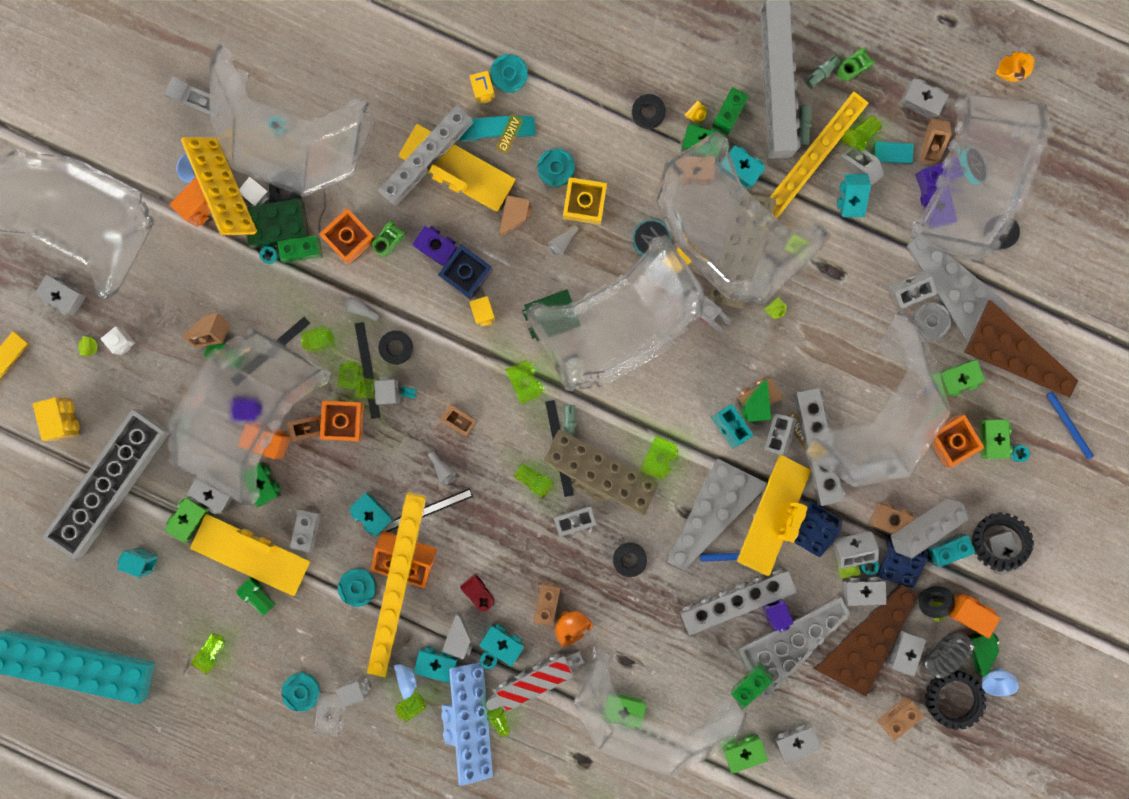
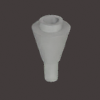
M573 224L566 233L564 232L549 241V250L556 256H562L571 237L579 230L578 227Z
M356 295L354 298L349 297L344 306L347 308L346 312L366 316L374 321H377L380 316L371 311Z
M435 451L429 453L428 456L434 464L440 484L445 483L447 485L454 481L456 472L441 461Z

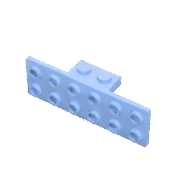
M480 662L449 669L452 704L442 705L443 738L445 744L456 747L458 783L460 786L493 777L488 711L485 706L487 702L484 667H482Z

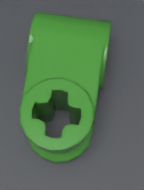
M866 47L857 51L838 68L837 76L841 81L851 80L876 63L867 54ZM844 67L849 68L851 70V73H847L844 70Z
M390 220L373 241L372 248L379 257L388 256L404 239L407 232L405 230L402 231L394 224L393 220ZM380 243L387 245L384 251L377 250V246Z

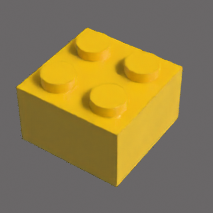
M569 177L563 219L601 225L607 183Z
M55 397L32 403L41 441H59L80 435V425L75 418V405L71 398Z

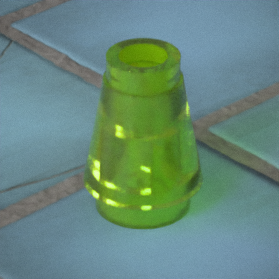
M499 707L487 712V720L500 737L507 736L510 733L505 711Z

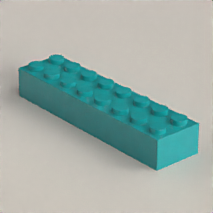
M7 629L0 631L1 675L137 705L147 700L155 662Z

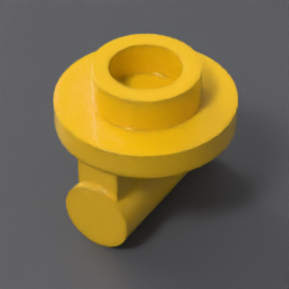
M696 101L684 116L694 123H700L706 117L707 108L699 101Z

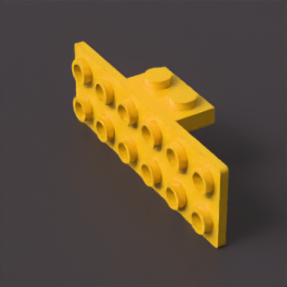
M416 124L400 151L399 158L405 161L428 137L431 131ZM454 144L428 171V174L432 176L434 181L440 184L444 182L449 185L448 188L456 193L460 191L495 212L499 211L516 181L510 175Z
M182 137L181 142L220 234H255L257 230L218 139Z
M783 455L778 456L737 559L738 563L766 576H770L783 541L794 543L798 537L801 523L806 517L808 507L798 502L810 475V469Z
M209 514L204 516L191 544V550L289 595H296L309 567V560L272 544L271 540L265 537L259 538L253 535L254 533L250 530H242Z

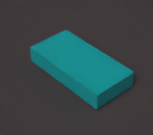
M875 142L873 156L882 163L912 164L914 144Z

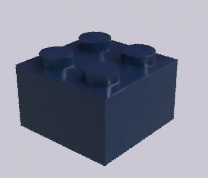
M460 244L438 276L471 300L491 274L493 268Z

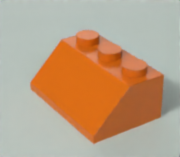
M382 531L375 546L371 571L388 576L397 538L396 534ZM419 542L416 543L408 578L409 584L425 589L435 561L437 548Z

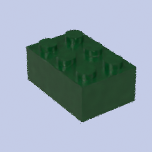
M300 198L247 207L257 230L255 234H247L248 246L253 249L278 245L277 241L310 236L305 204Z

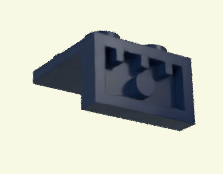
M809 500L806 504L808 507L806 517L801 523L798 537L794 543L817 557H821L841 532L842 519Z
M888 535L886 540L888 552L878 570L877 576L880 579L913 588L928 560L927 550H923L913 558L896 553L891 535Z

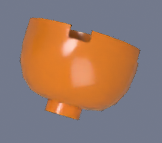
M564 611L558 616L559 620L555 624L554 631L557 641L564 648L565 645L568 647L584 637V631L586 629L590 631L593 628V623L580 611H571L569 613Z

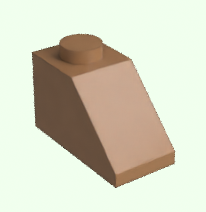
M936 118L930 119L924 134L919 162L931 165L939 164L952 134L950 121Z
M507 195L499 231L500 236L504 237L527 221V217L531 218L533 206H530V200Z
M218 313L203 316L182 338L195 349L223 343L230 324Z

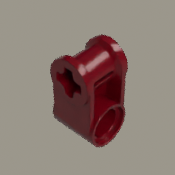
M474 574L460 586L463 593L473 602L478 610L488 611L494 605L493 595L478 575ZM488 598V603L482 605V600Z

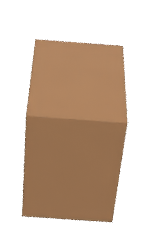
M453 404L449 405L440 418L441 422L464 436L468 435L477 422Z
M321 415L287 422L291 442L319 436Z

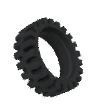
M998 512L996 515L994 513L990 514L978 523L972 535V545L975 555H978L977 559L979 561L982 560L984 562L983 565L986 567L987 565L991 566L990 569L992 570L997 568L999 572L1004 570L1008 572L1012 569H1018L1028 560L1033 550L1034 540H1032L1033 534L1029 533V526L1025 527L1023 520L1018 521L1017 516L1010 517V513L1003 515L1002 512ZM995 525L1006 526L1012 529L1021 540L1022 548L1020 553L1010 559H1001L992 555L983 543L985 531Z
M957 670L949 676L943 678L935 677V680L932 679L929 682L931 685L930 687L927 686L926 690L928 693L925 694L927 699L926 706L932 717L943 726L954 730H959V728L964 730L967 729V726H974V722L978 723L980 721L978 719L979 716L983 717L984 713L982 711L983 709L986 710V705L984 704V702H987V698L984 696L986 693L982 685L971 675ZM953 681L967 684L974 696L970 711L959 718H950L944 715L938 706L939 692L947 683Z

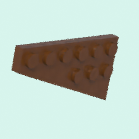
M988 300L964 353L1070 398L1078 379L995 303Z
M900 584L886 597V605H880L874 609L814 669L867 696L919 594Z

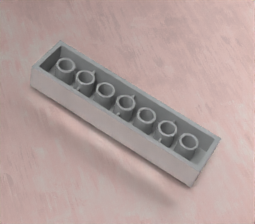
M764 0L760 8L768 160L791 159L801 145L800 137H797L799 117H796L798 98H795L797 79H794L796 60H793L795 41L792 40L791 33H794V22L791 21L790 14L793 13V3L790 0Z
M132 409L42 538L73 560L82 558L171 431L141 410Z

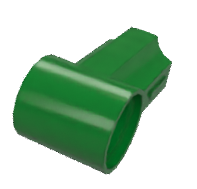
M249 577L236 590L237 595L243 601L250 603L262 616L268 613L276 604L262 590L260 583L252 577Z

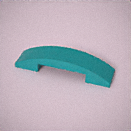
M496 116L472 119L473 124L460 137V142L477 141L481 138L504 137L505 135L510 137L505 133L517 136V138L535 137V120L531 116ZM513 117L519 122L518 124H517V123H511V121L516 122V121L513 119ZM509 126L516 129L512 130L514 134H512L511 130L507 131L508 129H511L509 128Z

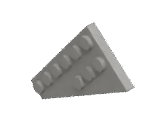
M921 231L906 246L922 271L932 276L938 299L949 311L951 318L955 322L960 334L965 338L967 345L988 300L995 303L1002 311L1008 305Z
M716 459L667 562L685 570L766 488L768 483Z
M839 596L792 620L794 624L790 625V629L786 631L772 630L738 648L749 671L761 662L774 675L772 684L761 693L764 701L850 615L842 597Z

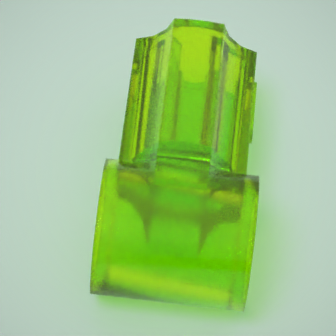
M871 115L855 130H846L842 138L843 144L858 151L864 150L868 144V139L882 128L881 122Z
M524 463L521 464L513 476L543 499L554 484L549 478L541 473L538 474Z
M212 633L202 649L194 656L190 665L207 675L217 661L216 658L227 641L220 635Z

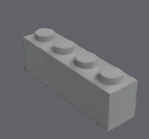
M947 498L891 535L895 552L913 558L968 520L964 503Z

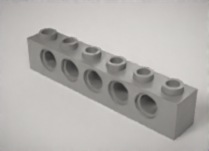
M456 105L378 191L396 207L428 173L431 166L435 165L473 124L472 119Z
M820 388L793 393L817 505L824 506L844 501L845 489L843 485H840L841 471L839 466H836L837 452L835 447L832 448L831 440H833V434L827 425L829 415L823 407V402H825L824 393L820 391ZM811 403L816 406L814 414L808 411V406ZM815 422L820 425V431L817 433L812 430V425ZM819 441L824 443V449L821 452L816 448V444ZM823 460L828 462L826 470H822L820 467V463ZM830 478L833 483L832 487L826 489L824 483Z
M782 567L776 568L771 571L772 574L770 576L759 575L753 578V582L748 584L746 582L739 583L733 590L725 589L718 592L716 597L711 598L708 596L702 598L700 603L696 605L691 603L683 606V610L679 611L687 633L689 636L797 593L789 571L782 569ZM771 581H776L777 587L774 590L768 589V584ZM758 588L759 595L752 598L750 596L751 590ZM741 596V602L738 605H734L732 603L733 597ZM717 603H723L724 605L723 610L720 612L714 610V606ZM699 610L706 611V616L703 619L696 617Z

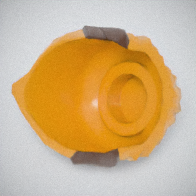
M1014 51L1012 56H1006L1001 60L996 75L1005 81H1022L1033 71L1035 58L1029 53Z

